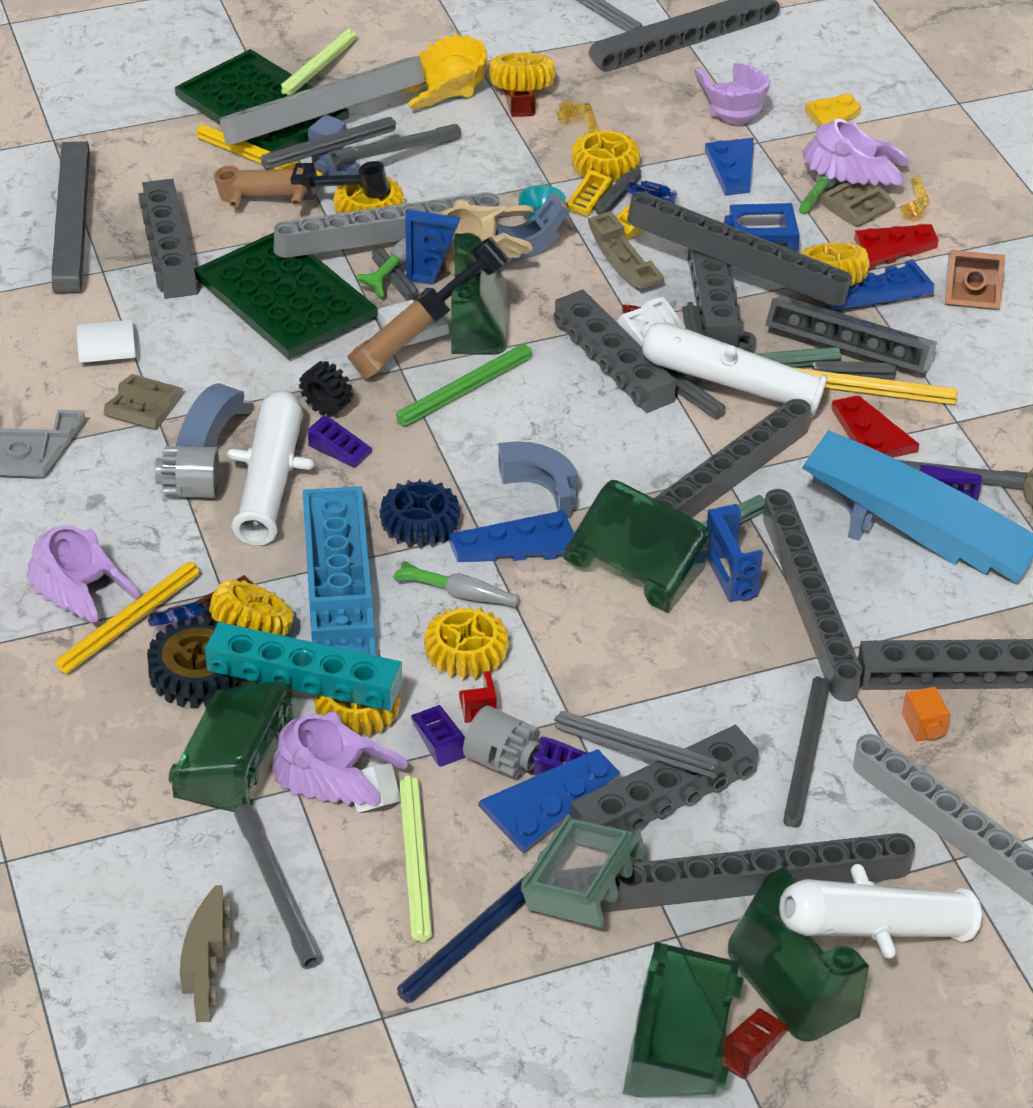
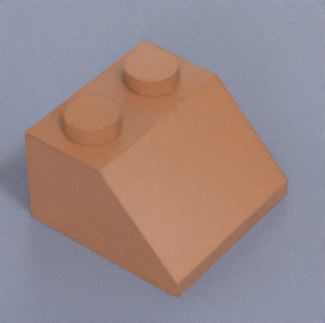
M951 250L948 254L945 304L999 310L1006 255Z

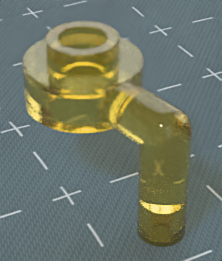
M573 99L559 103L560 108L555 110L559 121L584 114L589 133H592L593 130L599 131L592 106L589 103H574Z
M920 175L910 179L918 199L899 207L902 216L908 215L909 219L924 214L922 208L927 207L930 203Z

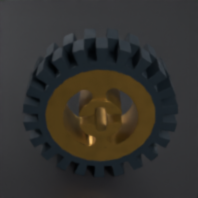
M198 617L191 618V625H186L184 619L177 621V629L172 624L165 626L166 634L159 631L156 634V640H151L149 644L150 649L147 650L150 684L152 688L156 687V693L160 697L165 694V701L171 703L176 698L177 706L184 707L186 700L190 701V708H198V701H204L205 707H211V699L215 698L218 704L225 702L224 693L229 698H232L235 695V688L240 690L243 687V680L246 681V679L207 671L205 647L218 621L212 626L211 618H204L203 624H198Z

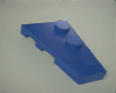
M408 209L405 215L406 276L411 282L433 285L461 217Z

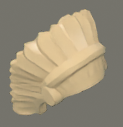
M457 200L452 208L442 210L439 214L461 217L440 266L442 271H449L452 275L457 272H463L474 262L470 252L479 243L491 236L509 258L507 262H510L511 258H519L522 253L528 254L532 252L533 247L530 242L509 236L506 233L496 235L498 218L529 215L533 213V207L526 205L513 207L469 205L464 200Z

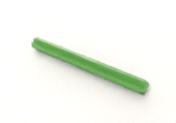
M521 344L406 406L396 413L397 422L402 426H408L531 358V348L526 344Z

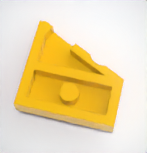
M841 94L836 97L806 102L805 112L815 125L819 127L835 119L854 120L860 116L861 106L851 94Z

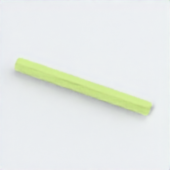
M349 28L342 32L281 84L283 88L281 90L282 94L286 93L289 96L300 89L356 40V32L354 30L351 31Z
M408 775L399 782L411 938L414 941L425 943L427 939L432 937L420 789L419 780Z

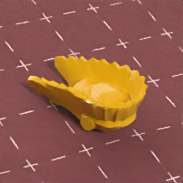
M457 33L452 37L447 35L444 39H437L435 44H429L427 50L420 51L418 54L426 81L399 91L417 93L424 84L428 88L427 91L420 93L418 97L408 102L409 107L413 110L424 107L430 108L437 102L449 97L463 96L469 98L473 95L474 88L483 80L485 75L487 52L483 42L476 40L474 37L470 38L467 34L460 36Z

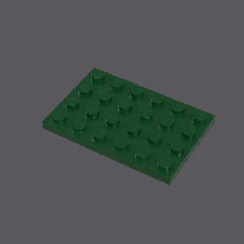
M249 49L176 86L175 94L220 123L219 119L226 115L288 96L286 93L282 94L281 90L283 88L281 84L292 74L252 49ZM305 83L295 93H299L311 89L313 87ZM340 109L326 115L343 121L349 118V109ZM324 115L246 141L271 152L297 145L308 140V129Z
M274 232L194 268L195 278L287 359L378 316L377 306L314 254L287 258L277 256L273 250Z

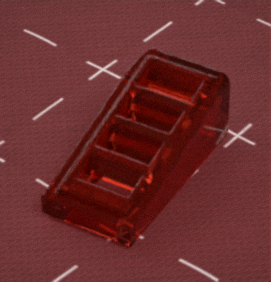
M503 88L512 117L535 115L536 97L532 91L514 92V90H505Z
M758 1008L720 1042L716 1059L717 1063L738 1077L746 1079L786 1034L789 1025L763 1009ZM759 1025L770 1033L768 1034L756 1026Z

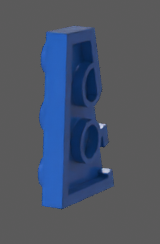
M754 137L705 143L704 152L725 196L750 193Z

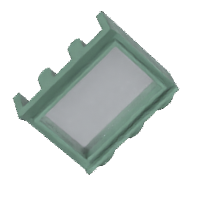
M567 814L561 825L554 830L552 839L546 848L539 853L537 862L529 874H526L522 880L521 891L524 894L527 909L602 928L604 919L600 906L601 900L614 903L618 897L615 881L617 874L621 877L630 878L633 872L631 857L644 859L646 856L640 828L629 832L572 819L571 815Z

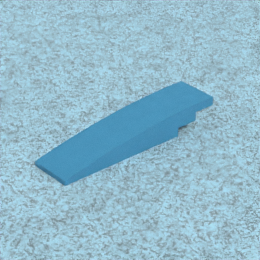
M827 431L802 467L805 471L954 565L961 558L985 574L991 567L1013 582L1018 583L1033 558V533L955 488L888 455L832 431Z
M362 486L303 490L312 642L376 656Z

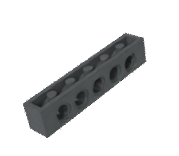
M174 179L142 182L143 193H138L150 256H152L153 270L156 272L157 289H163L165 299L197 295L195 271Z
M688 248L687 259L703 335L738 348V340L743 338L744 326L743 321H740V306H737V291L734 290V277L730 275L731 265Z
M583 289L555 300L553 317L556 325L561 327L570 336L571 340L577 343L585 351L586 355L592 358L600 366L601 370L607 373L615 381L616 385L630 396L634 404L638 405L647 414L675 402L676 380L663 367L647 360L643 355L642 346Z
M783 295L772 299L765 324L769 327L921 373L930 369L937 345L936 341Z
M1033 639L860 641L858 660L862 668L860 681L862 690H918L935 686L937 689L1033 688Z
M735 724L684 748L719 759L722 771L716 778H709L657 761L572 801L570 804L571 818L633 832L638 828L641 829L649 822L668 816L676 809L695 803L703 796L722 790L730 783L749 777L756 771L759 749Z

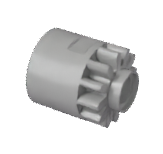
M165 446L163 449L164 456L157 458L155 464L156 484H163L162 493H164V497L216 498L219 486L218 448Z
M487 705L472 720L465 736L463 753L465 757L517 780L519 776L522 777L524 775L525 769L530 771L534 767L536 751L538 748L542 749V745L539 743L540 739H538L541 731L529 723Z

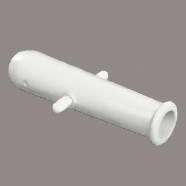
M658 322L652 324L648 328L642 344L643 355L655 365L783 404L791 399H803L811 406V417L817 411L827 381L825 374L817 377L671 323Z
M284 390L274 391L263 399L258 411L252 447L248 448V451L238 449L227 451L228 459L246 462V465H248L239 512L234 517L231 528L234 536L240 541L253 546L266 545L276 537L278 529L275 521L289 470L292 471L293 468L310 470L314 467L312 459L294 457V450L303 419V409L300 400L292 393Z
M855 864L851 868V874L855 883L812 879L801 880L785 889L779 904L780 917L788 929L805 936H869L873 940H877L882 955L885 958H892L896 953L891 937H951L957 941L965 942L974 938L980 929L982 920L981 904L973 891L965 888L944 892L878 886L868 880L864 867L860 864Z

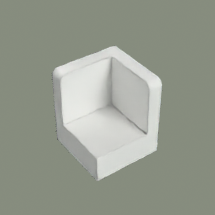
M392 763L360 770L361 774L380 793L381 803L375 806L369 805L366 802L362 805L354 802L358 813L401 801Z

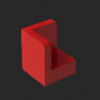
M491 671L484 672V688L459 691L464 723L472 722L476 714L484 706L497 707V697Z

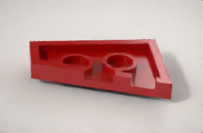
M932 224L893 226L877 229L868 228L865 230H855L854 236L856 244L866 249L870 264L868 271L875 269L876 264L884 261L887 264L896 262V258L902 255L912 257L936 249L939 241Z
M859 395L832 400L831 409L851 440L892 458L918 452L919 443Z

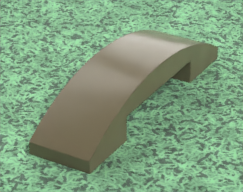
M612 211L588 218V224L601 251L611 266L625 281L639 289L664 281L665 277L652 261L645 262L623 235L624 226Z

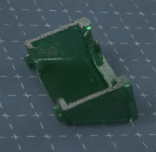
M455 233V277L474 262L470 252L482 240L473 233ZM499 269L489 276L481 270L466 284H461L452 291L451 354L498 355L503 353L507 348L508 283Z
M610 480L602 487L568 542L563 559L579 567L590 566L594 557L645 583L644 595L648 603L669 614L704 570L711 534L708 528L701 522L621 481Z
M274 681L220 688L214 694H210L206 702V710L178 763H174L170 769L168 781L172 783L173 798L234 812L237 807L243 804H250L253 807L254 800L249 799V789L253 785L257 786L259 782L258 769L276 733H280L288 722L294 720L292 685Z
M783 867L765 877L728 940V956L790 1034L800 1041L811 1042L860 1017L869 965L853 948L837 946L824 952L811 936H805L788 929L780 917V898L785 889L797 883V881L786 867Z
M655 942L642 989L622 1094L634 1097L714 1095L718 1088H725L729 1067L723 1066V1058L721 1056L732 998L739 999L744 978L737 976L739 961Z

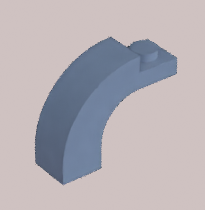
M552 193L536 214L521 225L509 227L497 222L496 235L506 233L509 236L530 242L533 247L532 252L528 254L522 253L519 258H511L510 262L534 257L548 249L559 239L561 234L557 231V228L570 213V210L559 196Z
M221 383L209 386L198 396L188 411L176 446L216 447L226 422L235 414H251L254 403L244 400V391Z
M521 441L498 443V467L502 483L530 482L545 487L553 495L557 511L564 510L566 517L571 518L572 505H576L578 491V473L571 461L555 449L542 444Z

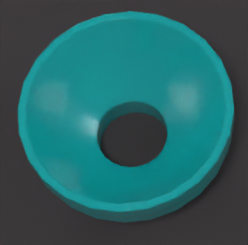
M535 185L523 190L519 195L518 202L519 205L533 207V213L525 215L531 219L552 193L559 196L565 205L566 196L556 187Z

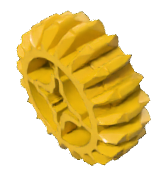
M504 53L491 59L489 68L490 82L500 89L514 90V92L541 90L553 84L555 78L554 61H552V58L540 55L539 53Z
M604 129L602 131L593 130L592 133H584V136L578 137L577 142H574L571 153L572 166H574L575 172L580 174V177H585L589 170H593L612 178L614 182H617L626 172H629L631 167L638 169L640 160L637 141L632 140L630 135L624 136L623 132H614V129L611 131H605Z
M387 177L389 184L388 192L378 198H369L365 196L360 185L337 186L333 196L334 210L336 214L401 205L404 204L402 188L398 186L397 181H392L391 177Z
M842 241L839 243L822 242L820 245H812V247H807L804 251L800 252L803 255L848 272L852 276L850 286L860 283L863 279L867 278L868 268L870 267L868 253L866 249L858 244L853 245L851 242L843 243Z
M236 579L219 584L211 597L209 608L212 614L211 617L218 622L282 636L289 634L294 616L291 607L285 603L283 598H278L274 592H269L265 587L261 588L255 583L250 584L245 580L239 582Z
M457 605L454 611L445 608L443 615L435 614L434 620L428 623L424 635L426 658H429L431 666H437L439 673L448 671L450 678L460 675L462 680H464L465 676H472L476 680L478 674L484 675L485 671L498 670L500 663L504 662L507 650L509 649L508 632L506 627L503 626L501 618H495L493 611L485 613L482 607L474 610L470 605L467 609H461Z
M398 693L391 711L314 695L315 713L321 716L330 711L337 713L341 717L342 724L357 734H365L369 738L372 731L381 734L383 726L391 727L393 719H396L399 713L401 695Z

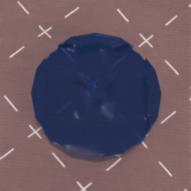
M630 179L626 187V191L632 195L637 192H645L671 203H676L678 195L676 190L670 192L671 189L667 186L650 181H641L640 185L636 184V179Z
M201 601L200 603L193 602L170 607L162 612L154 611L148 613L147 618L150 627L206 615L210 611L208 602Z

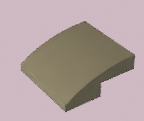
M849 181L823 193L819 200L832 213L856 226L893 208L896 204L880 186L872 189L868 183L865 185L860 183L852 184Z
M131 374L119 383L118 395L104 404V415L156 429L177 404L182 395L183 388Z

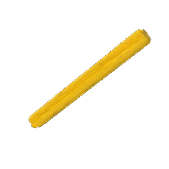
M201 124L196 129L197 138L261 164V156L271 152L246 141L226 144L222 131L205 124ZM297 162L272 169H294ZM316 170L317 176H323L321 172Z
M795 368L817 377L825 374L827 376L826 389L954 405L957 401L958 392L956 388Z
M186 562L58 657L55 661L58 670L62 674L70 673L198 577L200 571L194 562Z

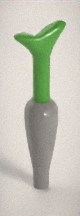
M817 174V183L801 202L799 212L801 214L808 212L819 199L825 189L832 188L838 179L829 180L825 175L819 176Z
M406 236L394 245L390 251L391 257L376 272L356 275L358 281L373 287L376 295L380 298L384 297L383 279L398 264H406Z
M403 561L401 569L397 570L394 574L395 581L416 580L446 588L451 596L460 599L500 603L514 607L519 602V595L506 592L482 580L461 573H454L448 577L419 569L409 562Z

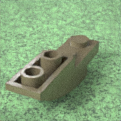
M215 885L197 909L187 930L181 953L180 980L182 994L194 993L196 1023L211 1022V1007H217L218 1005L217 985H211V978H217V963H225V948H231V927H225V920H231L230 899H224L222 885Z

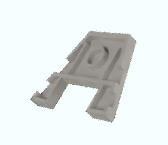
M58 410L53 430L0 429V476L44 477L84 423V411Z

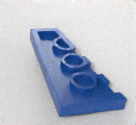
M911 259L905 261L904 267L897 269L893 265L885 268V273L867 274V278L863 279L862 282L850 286L845 304L834 306L827 303V305L833 311H844L851 307L871 306L874 303L895 302L898 299L909 297L919 298L923 295L934 293V283L917 263Z
M564 510L449 534V543L457 562L497 561L498 557H509L513 561L525 560L526 556L543 555L544 560L556 559V555H571V559H582V548Z
M596 749L480 800L478 806L524 854L559 826L567 814L570 815V804L572 801L612 783L618 778L620 771L599 749Z

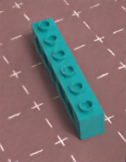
M218 622L205 647L207 671L391 711L403 684L402 661Z

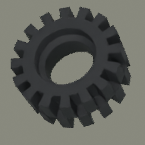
M319 361L302 374L299 379L301 382L299 389H303L301 395L302 397H307L305 402L308 405L310 403L313 405L312 410L316 412L319 409V414L322 416L326 414L327 417L338 413L351 402L353 393L350 392L353 389L352 385L347 384L349 381L348 377H343V371L341 369L337 371L336 365L333 363L329 365V361H324L323 363Z

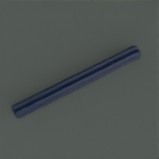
M523 878L397 987L399 998L403 999L406 1003L413 1002L526 902L521 891Z

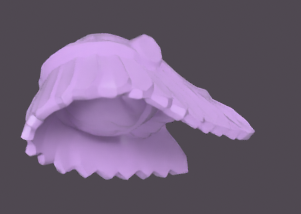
M734 63L732 70L733 82H720L715 85L711 83L704 70L701 68L694 70L699 83L705 89L710 101V115L712 117H720L731 125H743L762 109V101L770 88L771 81L768 79L769 75L764 74L762 70L758 71L756 67Z
M835 119L827 124L820 125L816 129L815 137L802 151L805 164L810 165L811 171H817L819 176L825 175L829 180L837 178L840 182L847 180L852 184L860 183L865 185L870 182L876 186L880 182L884 185L889 183L900 185L903 183V174L894 164L908 166L909 163L908 156L900 149L894 147L892 142H882L868 136L852 120Z
M62 525L40 535L34 544L33 556L28 563L27 578L29 579V585L34 587L35 594H43L44 600H52L56 607L60 606L63 611L69 609L72 616L77 614L80 619L86 618L91 623L98 622V612L88 592L87 584L98 580L103 574L108 575L131 597L137 599L141 595L130 580L105 555L98 545V537L92 529L83 531L73 526Z
M330 711L324 716L310 714L296 718L282 728L278 735V748L273 756L272 771L275 772L274 781L281 783L282 789H290L293 796L303 794L307 799L317 797L322 802L329 800L337 803L339 800H342L347 805L353 801L358 805L366 802L369 805L376 806L381 803L380 793L361 774L358 768L352 766L358 762L361 755L378 762L392 763V766L406 769L408 761L395 751L382 748L378 742L369 740L342 724L341 717L337 713Z

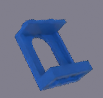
M792 203L732 204L729 206V215L724 216L725 224L773 243H784V247L798 252L800 234ZM781 214L780 227L746 228L737 222L740 217L746 215Z
M737 504L708 509L704 554L729 603L758 597L763 558L762 550L742 554L738 546L741 511ZM722 558H727L730 577L720 560Z

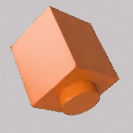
M936 686L906 692L902 716L915 741L937 739L946 736L950 712Z

